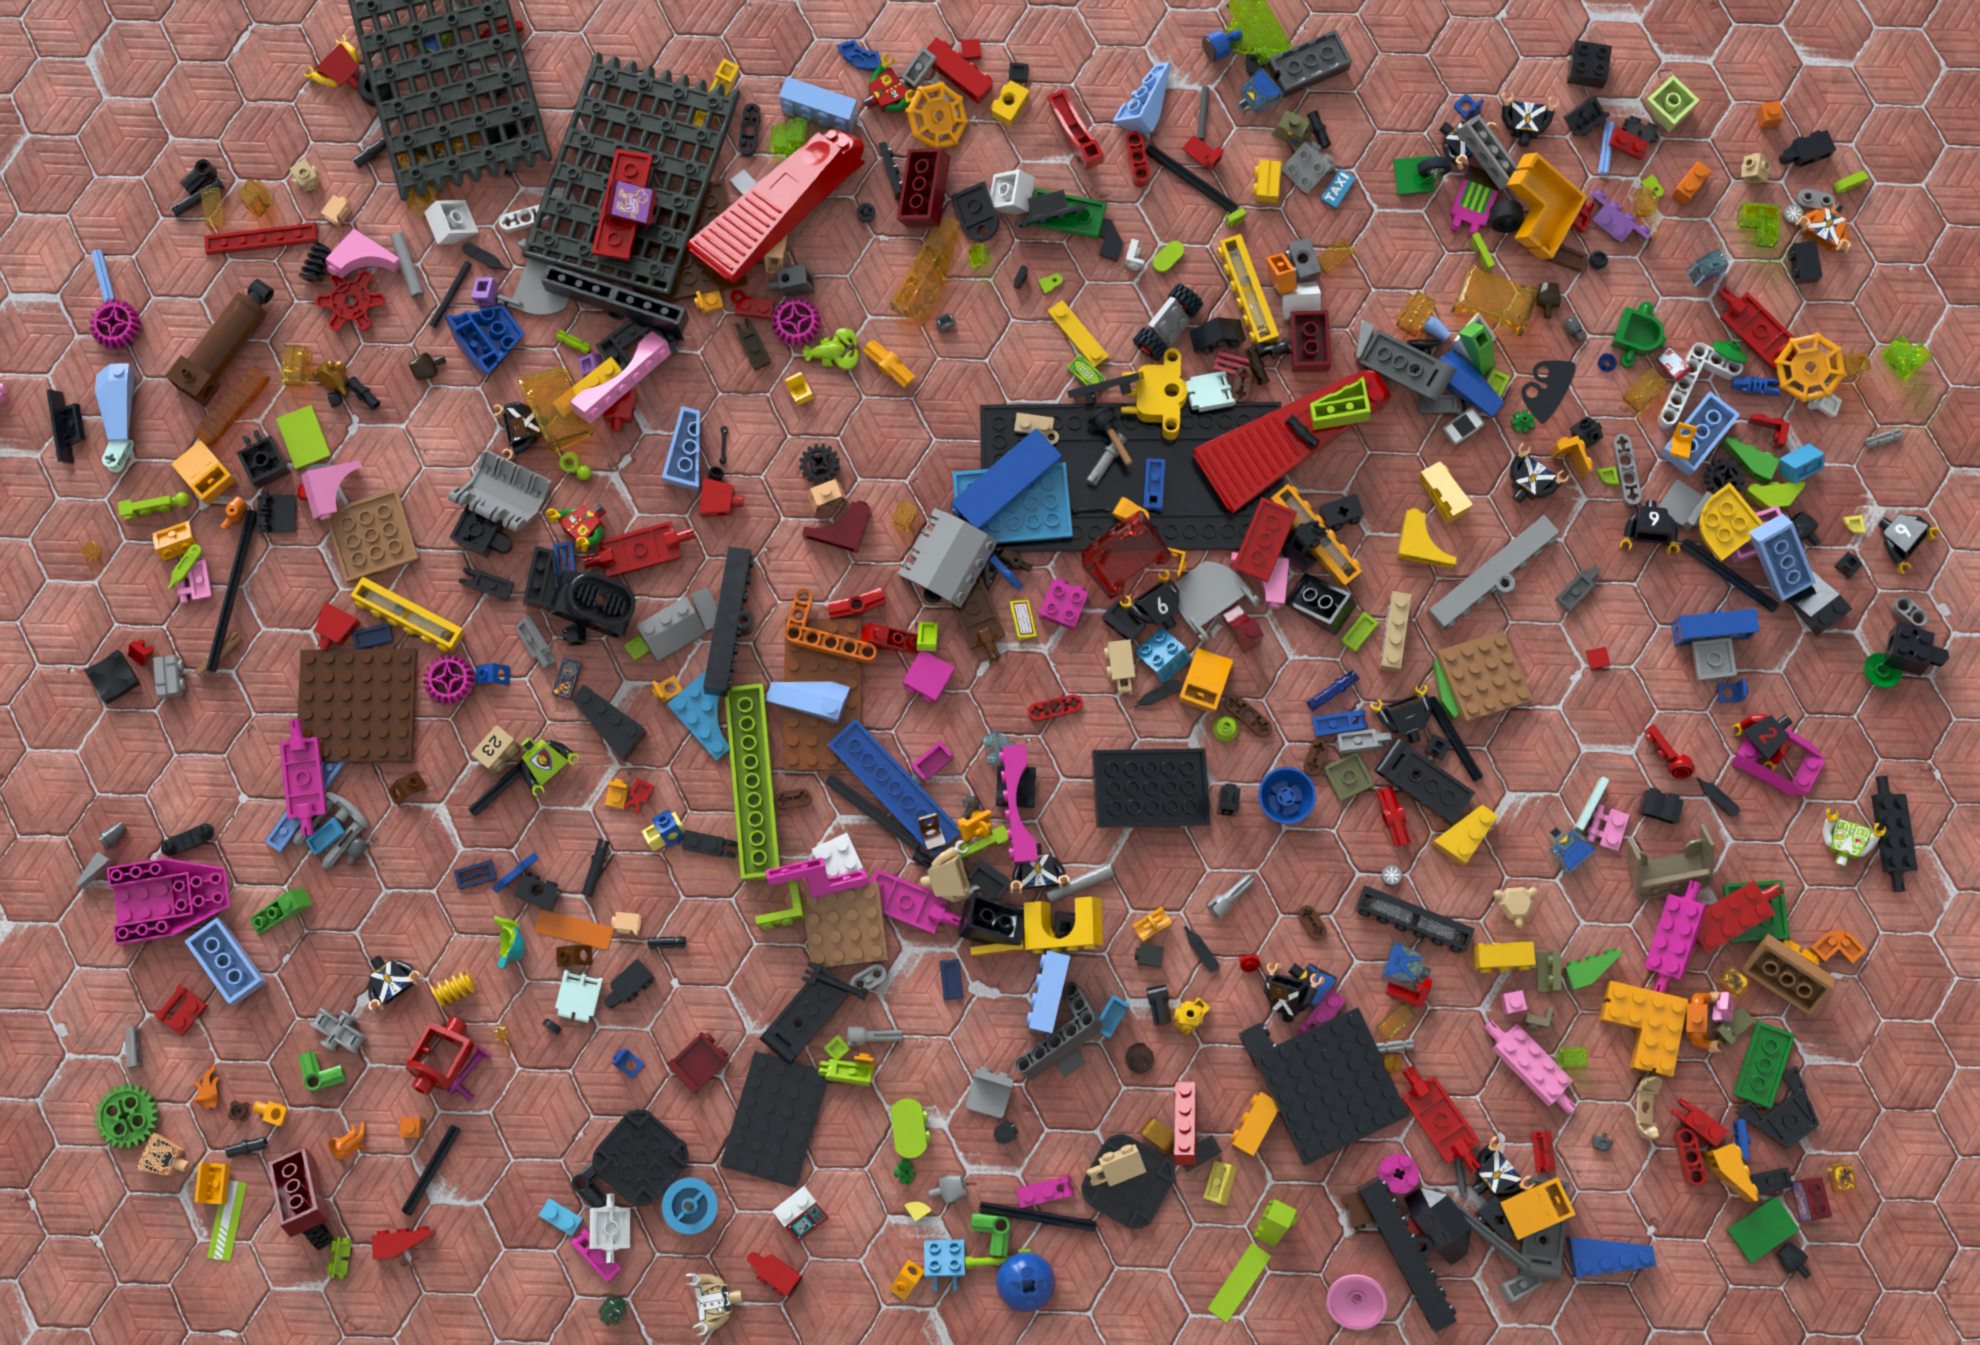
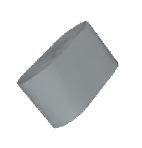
M1900 597L1890 605L1891 613L1903 624L1920 628L1928 620L1926 612L1908 597ZM1898 603L1904 605V611L1899 609ZM1913 616L1919 618V623L1914 622Z

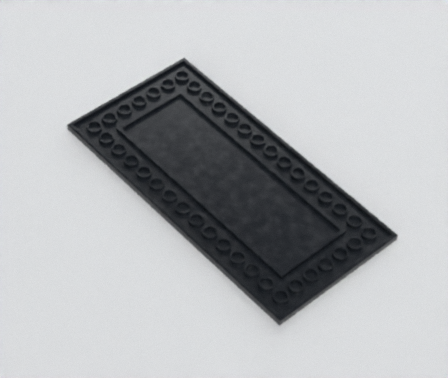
M1236 402L1233 406L1199 412L1198 409L1192 410L1190 403H1185L1183 408L1180 409L1179 434L1174 440H1167L1163 437L1162 423L1143 422L1136 414L1121 413V407L1136 406V403L980 405L981 469L992 467L1027 436V434L1014 433L1017 413L1054 418L1053 430L1059 435L1058 442L1053 446L1062 455V460L1059 463L1066 462L1070 512L1073 507L1078 509L1104 506V504L1111 506L1108 512L1098 510L1078 512L1077 514L1071 513L1073 538L996 544L992 553H999L1004 546L1017 552L1164 551L1165 547L1180 551L1240 550L1261 498L1270 500L1272 496L1284 487V477L1232 514L1230 510H1227L1195 460L1192 450L1281 408V402ZM1111 405L1115 409L1114 431L1116 434H1122L1123 438H1127L1123 446L1133 462L1127 466L1119 454L1118 457L1113 459L1097 483V486H1094L1086 479L1104 454L1106 446H1109L1112 441L1107 433L1090 426L1087 420L1097 410ZM1167 427L1168 430H1175L1173 427ZM1050 434L1048 439L1052 441L1055 439V436ZM1146 458L1165 459L1162 512L1149 510V524L1144 529H1137L1114 517L1112 513L1122 497L1143 508ZM1281 495L1280 498L1284 501V495ZM1150 497L1149 502L1157 503V498ZM1144 516L1137 517V521L1144 520Z

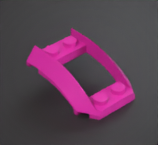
M1785 729L1789 735V742L1807 752L1793 781L1790 782L1774 771L1756 763L1761 753L1746 737L1738 754L1735 756L1732 764L1733 767L1740 768L1746 771V773L1772 785L1788 797L1809 795L1826 762L1816 746L1792 731Z

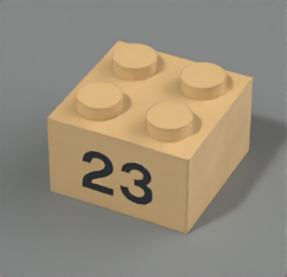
M496 725L471 755L493 774H496L506 767V762L510 757L516 756L520 745Z

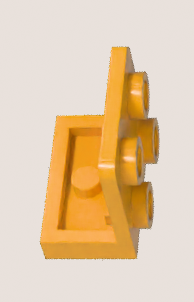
M1578 435L1569 439L1568 436L1557 440V444L1553 445L1554 448L1550 451L1552 460L1570 453L1582 480L1592 472L1593 462L1590 457H1587L1583 440L1579 439Z

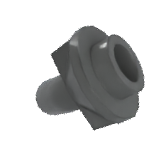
M966 796V799L962 800L963 807L967 809L960 819L965 818L968 820L972 812L979 809L981 801L978 800V797Z

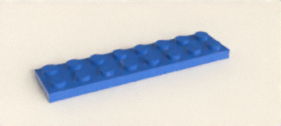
M856 718L827 745L926 850L927 847L920 831L918 818L937 813L946 846L961 832L957 829V824ZM933 819L926 820L924 824L933 822ZM946 846L928 852L935 857Z

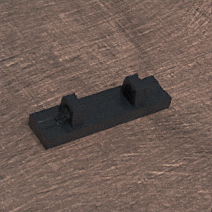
M1143 371L1068 390V397L1084 395L1086 404L1096 402L1095 391L1118 385L1122 395L1132 393L1130 383L1144 379Z

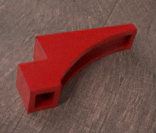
M1065 89L1047 96L1077 162L1082 161L1086 170L1102 164L1104 154L1097 140L1093 138L1079 118Z

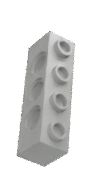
M1477 115L1456 131L1499 190L1508 187L1507 183L1513 172L1518 171L1516 169L1517 165L1482 117Z

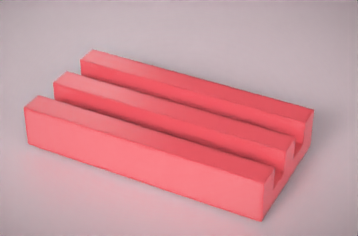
M1218 351L1213 370L1218 372L1226 371L1227 374L1235 376L1236 370L1218 366V363L1238 369L1245 366L1220 359V357L1249 365V367L1251 365L1246 358ZM1239 372L1238 374L1241 378H1249L1248 373Z

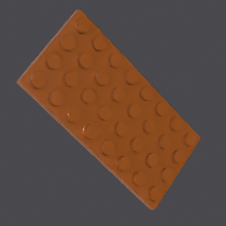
M785 619V629H786V625H787L788 619ZM808 619L806 626L808 628L861 641L862 619ZM792 631L789 634V637L792 639L799 636L798 631ZM815 635L808 638L809 643H815L818 640V637ZM785 636L784 682H835L851 688L839 724L784 707L783 770L851 771L827 745L855 718L861 724V662L792 645ZM829 640L826 643L828 648H833L836 645L834 640ZM853 645L845 647V651L848 653L853 652L855 649Z

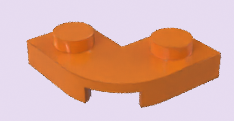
M1831 930L1825 933L1810 947L1822 962H1826L1838 950L1850 964H1853L1867 951L1852 934L1842 930Z

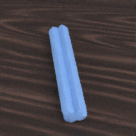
M1609 121L1605 122L1598 170V173L1601 175H1607L1610 169L1612 147L1608 146L1615 124Z
M94 250L92 258L103 300L107 303L109 300L113 301L115 297L103 251Z

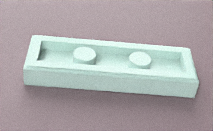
M1601 777L1598 780L1573 830L1582 832L1585 829L1609 783V779Z

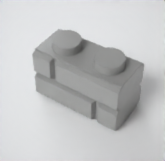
M177 655L153 658L156 696L162 699L183 696V690H186V682L184 678L182 679L181 672L184 671L183 660H180Z

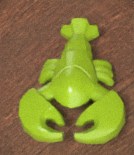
M840 328L836 331L832 341H830V337L820 339L821 345L810 349L808 345L804 346L803 358H806L807 362H810L811 358L822 359L823 366L833 367L831 360H834L842 370H851L859 362L857 349H855L853 357H850L852 354V350H850L841 358L845 347L839 342L840 340L847 346H851L849 339L853 341L854 346H857L858 342L856 334L848 328Z

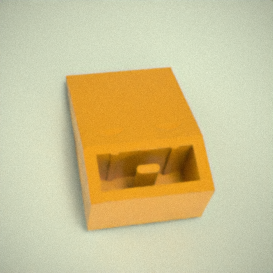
M201 440L172 463V466L207 505L237 481Z
M1197 648L1178 701L1215 714L1233 660Z
M1735 1143L1725 1144L1704 1152L1709 1168L1714 1175L1745 1202L1758 1201L1757 1196L1759 1193L1757 1187L1750 1181L1749 1176H1751L1747 1165L1743 1164L1741 1159L1743 1154L1739 1146H1736Z
M1558 1177L1500 1202L1517 1240L1576 1215Z

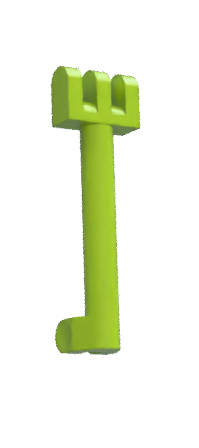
M1032 1248L1017 1249V1253L1032 1252ZM1011 1256L965 1257V1269H973L974 1266L1002 1265Z

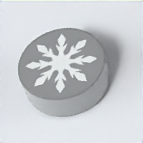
M1794 204L1789 205L1783 212V218L1789 224H1795L1803 216L1801 207Z
M1390 865L1382 871L1381 877L1385 884L1395 885L1401 880L1402 873L1398 867Z

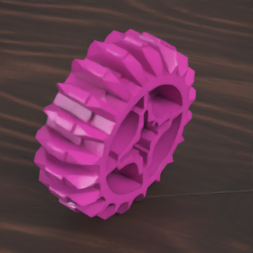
M791 297V302L789 303L784 299V306L778 304L779 310H774L775 316L771 317V321L774 322L771 324L772 329H775L773 331L774 335H779L778 340H784L785 345L791 342L792 347H795L796 343L802 347L803 341L809 344V338L815 340L814 334L820 333L818 328L822 324L819 322L821 315H817L819 309H814V303L808 305L809 301L807 298L802 302L801 297H798L797 301H794V298ZM797 310H803L810 316H806V314L801 315ZM791 311V315H790L789 317H787V318H784V320H782L783 317H784L788 312ZM795 315L797 317V320H799L798 329L796 328V324H794ZM811 323L809 328L801 333L802 328ZM783 328L792 329L796 334L788 333Z
M116 299L114 303L112 300H109L108 305L102 302V308L96 307L98 312L91 313V316L94 318L89 320V323L92 325L89 327L90 331L93 332L92 337L105 348L110 347L114 350L117 346L118 349H122V344L129 347L128 341L135 342L133 336H139V333L136 331L141 329V326L138 324L141 322V319L138 317L139 313L134 310L132 305H128L126 301L121 303L120 300ZM121 312L127 314L128 322L122 320ZM102 327L108 329L109 337L103 334Z
M446 654L445 660L442 656H438L439 662L432 660L434 666H427L430 672L424 673V676L428 679L423 680V683L428 685L424 688L426 692H430L428 696L430 698L434 697L436 703L441 700L442 705H445L448 700L450 706H453L454 700L457 704H460L459 698L461 697L467 700L465 693L472 694L469 687H475V684L470 681L476 679L474 675H471L474 669L469 668L470 663H464L465 659L463 657L458 659V656L455 654L452 656V659L449 654ZM452 666L461 668L464 675L454 674ZM444 668L443 674L440 676H436L438 672ZM449 676H451L453 679L448 684L446 680H449ZM463 683L460 689L455 692V687ZM435 684L444 685L447 694L438 692Z

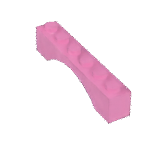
M651 331L638 343L634 358L619 375L602 385L583 390L570 401L575 414L591 424L671 354L667 341Z

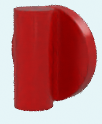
M1259 956L1239 957L1241 969L1245 972L1257 970L1260 966Z

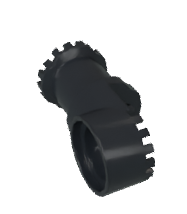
M1286 338L1274 344L1263 342L1254 345L1260 358L1270 354L1272 359H1276V356L1285 353L1291 354L1290 345H1287L1289 342Z

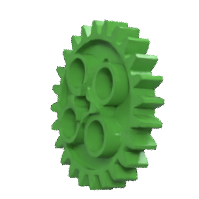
M121 1084V1090L114 1086V1093L106 1091L108 1097H100L103 1104H96L100 1111L94 1112V1114L99 1115V1118L95 1119L94 1122L100 1125L95 1129L102 1130L103 1132L99 1136H107L105 1142L110 1143L112 1141L113 1147L119 1144V1147L124 1149L127 1144L128 1148H133V1142L136 1146H140V1140L147 1142L146 1135L151 1136L153 1133L151 1128H158L154 1124V1121L160 1120V1118L155 1117V1114L159 1113L160 1110L154 1109L158 1102H151L155 1096H147L149 1092L147 1089L141 1092L142 1086L135 1088L134 1084H129L127 1089L126 1084ZM135 1098L136 1105L130 1108L129 1101ZM116 1106L118 1112L115 1116H112L111 1109ZM126 1113H130V1115L127 1117L128 1120L124 1119V1117L127 1115ZM139 1116H142L143 1118V1124L141 1126H138L136 1124V1120ZM123 1124L125 1131L120 1135L118 1127Z

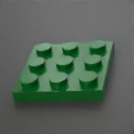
M1782 880L1756 882L1762 891L1777 882L1781 887L1774 890V892L1781 888L1783 889ZM1750 882L1723 884L1724 897ZM1784 894L1769 901L1775 915L1733 938L1729 943L1762 941L1767 934H1770L1777 940L1790 938Z

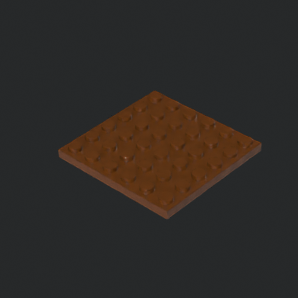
M724 179L709 183L690 240L730 207ZM701 184L690 186L686 196L696 198ZM680 189L672 190V192L679 193ZM661 210L657 224L667 227L672 212ZM679 215L674 229L685 232L689 217ZM634 239L631 254L638 255L642 241ZM650 243L645 258L655 260L660 246ZM667 248L662 263L673 265L678 251ZM687 248L670 296L666 297L634 288V292L668 303L697 296V291H700V294L717 290L723 291L745 286L748 283L746 274L736 283L727 281L693 255ZM638 277L637 281L647 283L648 279ZM655 282V286L662 288L666 286V284Z
M416 648L301 650L297 719H302V732L305 738L319 737L322 762H413Z

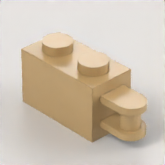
M1131 640L1107 642V648H1104L1105 659H1109V666L1106 667L1107 678H1111L1112 683H1117L1119 696H1122V693H1129L1130 695L1132 694L1131 681L1135 680ZM1127 681L1128 685L1121 686L1120 682Z
M1134 1144L1123 1146L1121 1150L1114 1153L1108 1152L1098 1159L1100 1165L1087 1170V1175L1091 1177V1185L1095 1186L1107 1181L1110 1187L1146 1172L1140 1153Z

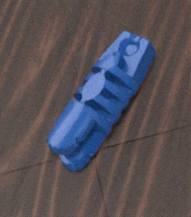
M1742 376L1734 377L1731 381V389L1740 390L1744 393L1780 396V389L1770 388L1771 386L1778 387L1780 385L1779 379Z

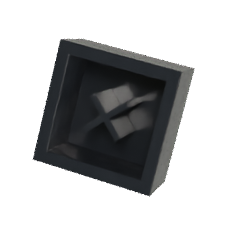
M1575 40L1571 48L1566 83L1603 89L1608 79L1612 46Z

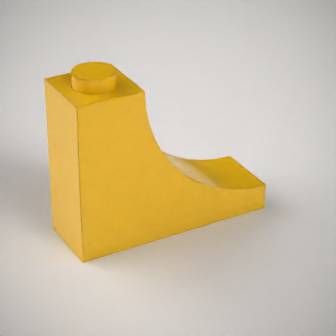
M1415 508L1407 510L1404 514L1396 558L1453 569L1457 557L1446 554L1432 542L1426 529V513H1422L1421 510Z

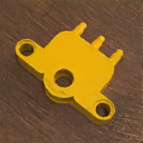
M1170 348L1164 353L1163 365H1144L1140 367L1138 372L1143 371L1144 379L1136 381V389H1131L1132 393L1122 395L1136 397V406L1121 407V413L1136 414L1143 422L1162 423L1163 437L1167 440H1174L1179 434L1180 409L1186 403L1188 390L1185 382L1180 379L1181 354L1177 349ZM1169 358H1173V359H1175L1176 361L1171 362V361H1169L1168 359H1169ZM1137 372L1122 373V376L1134 374ZM1172 391L1175 392L1177 396L1170 397L1166 395V393ZM1167 427H1173L1175 430H1168Z

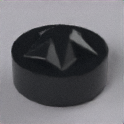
M863 203L857 208V217L861 222L869 223L874 220L876 212L873 205Z

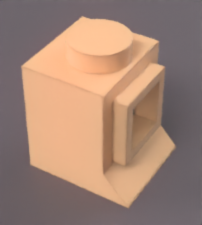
M333 195L321 211V214L325 216L324 218L342 229L341 222H344L350 214L351 209L348 206L350 202L342 196L338 198Z
M616 912V917H612L611 928L616 929L621 934L632 935L634 932L639 938L642 916L640 914Z

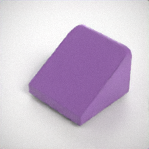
M591 353L578 359L582 377H586L603 363L602 356L597 353Z

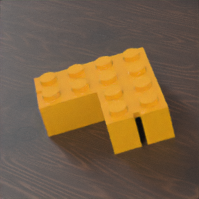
M1539 153L1524 154L1516 167L1518 171L1513 172L1507 183V186L1531 206L1529 213L1514 238L1525 248L1529 247L1528 250L1538 259L1554 258L1588 196Z
M1606 982L1603 1000H1610V1002L1602 1003L1598 1021L1637 1030L1629 1069L1646 1073L1651 1072V1074L1667 1078L1673 1077L1688 999L1619 982Z

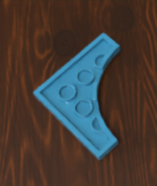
M704 671L669 701L667 706L718 762L730 751V747L722 735L718 722L720 696L704 694L703 685L706 671Z

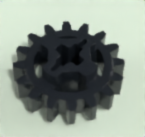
M815 443L813 449L808 446V452H802L804 458H799L800 463H802L799 468L804 470L802 472L803 477L808 475V482L813 479L815 485H817L818 481L824 484L826 479L831 481V476L837 477L835 470H840V466L837 465L840 463V459L835 458L837 452H832L831 446L826 449L824 443H822L821 447H818L817 443ZM829 457L832 460V467L827 463ZM821 461H822V462H823V466H822V465H819V466L817 467L816 463H821ZM807 462L812 465L810 471L807 468Z
M1720 458L1718 462L1714 460L1711 465H1708L1706 468L1708 472L1703 474L1707 478L1703 481V484L1709 485L1706 490H1712L1714 495L1730 482L1740 492L1743 489L1741 485L1746 483L1742 479L1746 473L1740 472L1743 467H1737V461L1730 463L1731 459L1728 458L1724 462V459ZM1722 467L1721 471H1714L1715 469Z

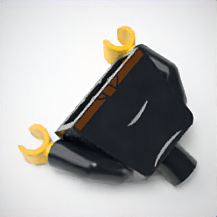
M1426 685L1422 686L1423 692H1420L1416 686L1414 696L1385 705L1384 709H1382V702L1377 699V703L1380 706L1377 708L1373 707L1372 703H1370L1371 710L1377 712L1376 715L1382 724L1392 733H1397L1400 736L1407 735L1409 743L1420 741L1418 731L1426 728V723L1429 721L1432 710L1428 695H1425L1427 691Z

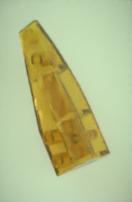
M945 214L943 215L940 227L934 228L890 302L891 310L922 326L925 325L942 295L961 222Z

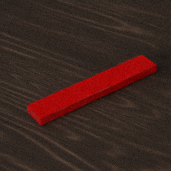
M306 223L205 235V253L207 255L318 242L317 224Z

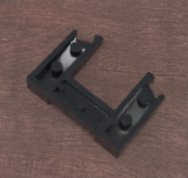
M630 319L598 342L596 348L605 360L613 357L620 368L624 370L631 360L623 349L651 329L667 341L673 356L678 352L675 348L679 340L684 341V337L681 334Z

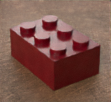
M1329 310L1291 311L1289 316L1291 372L1329 371L1331 367Z

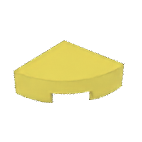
M1863 515L1842 518L1843 524L1850 532L1858 535L1866 534Z
M910 1202L904 1205L915 1222L932 1211L929 1206L921 1202Z

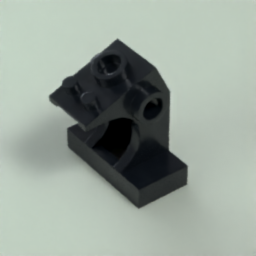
M1317 520L1299 524L1294 530V536H1287L1281 550L1302 572L1315 565L1317 559L1310 553V550L1316 549L1321 543L1320 539L1328 535L1326 528L1321 527Z

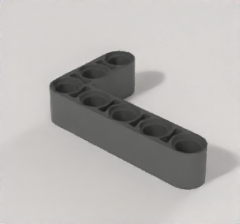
M1076 982L1066 983L1062 990L1075 1018L1016 1060L1015 1069L1027 1079L1037 1077L1101 1031L1103 1023L1086 991Z

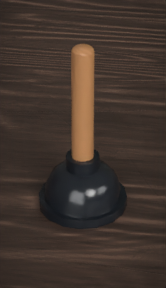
M1111 405L1103 407L1094 412L1088 418L1087 423L1095 429L1103 430L1104 433H1107L1127 466L1131 465L1133 461L1114 431L1115 409Z

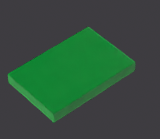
M1774 1196L1726 1230L1748 1262L1753 1263L1798 1232L1799 1228L1778 1198Z

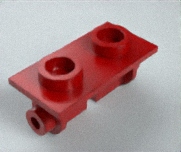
M1551 1131L1531 1133L1536 1173L1556 1171Z

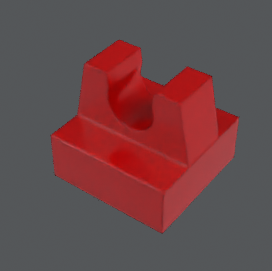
M143 639L138 642L135 640L131 642L128 650V656L141 666L148 662L149 657L154 652V647L152 646L147 649L144 648L145 641Z

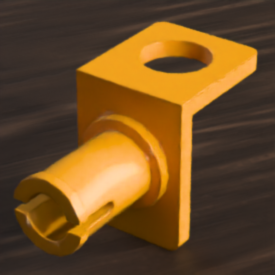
M257 1101L254 1104L253 1112L263 1115V1121L278 1126L283 1125L288 1107L271 1101L268 1104Z

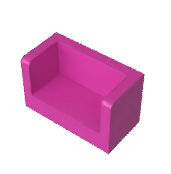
M939 741L911 765V769L925 783L953 759V755Z

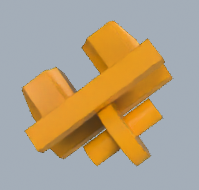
M976 810L972 812L971 819H959L957 821V829L962 832V839L968 841L978 835L983 838L990 835V828H992L990 822L992 812L990 810L984 812Z
M1161 906L1133 924L1132 927L1143 942L1172 924V921Z

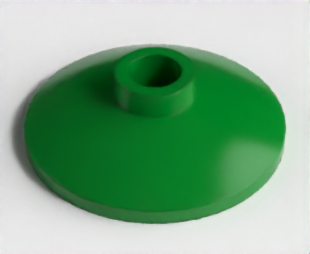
M1717 340L1713 343L1714 350L1722 357L1736 363L1747 362L1748 355L1740 348L1738 342L1730 340V342Z
M1885 653L1870 655L1865 660L1863 666L1866 678L1873 685L1880 688L1895 686L1902 677V670L1883 665Z

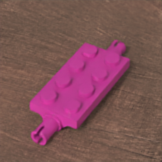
M302 719L289 720L291 738L288 741L279 742L287 818L300 819L301 836L314 835L312 818L317 815L328 814L319 737L305 738L303 736Z
M876 869L874 877L868 880L869 883L878 881L880 883L884 915L934 935L941 922L958 928V922L961 921L962 916L946 911L945 907L948 900L943 899L941 896H935L933 891Z
M1690 880L1685 897L1681 898L1668 894L1644 968L1655 971L1659 975L1653 991L1665 994L1670 979L1676 978L1683 981L1707 908L1706 905L1696 901L1702 886L1701 883Z

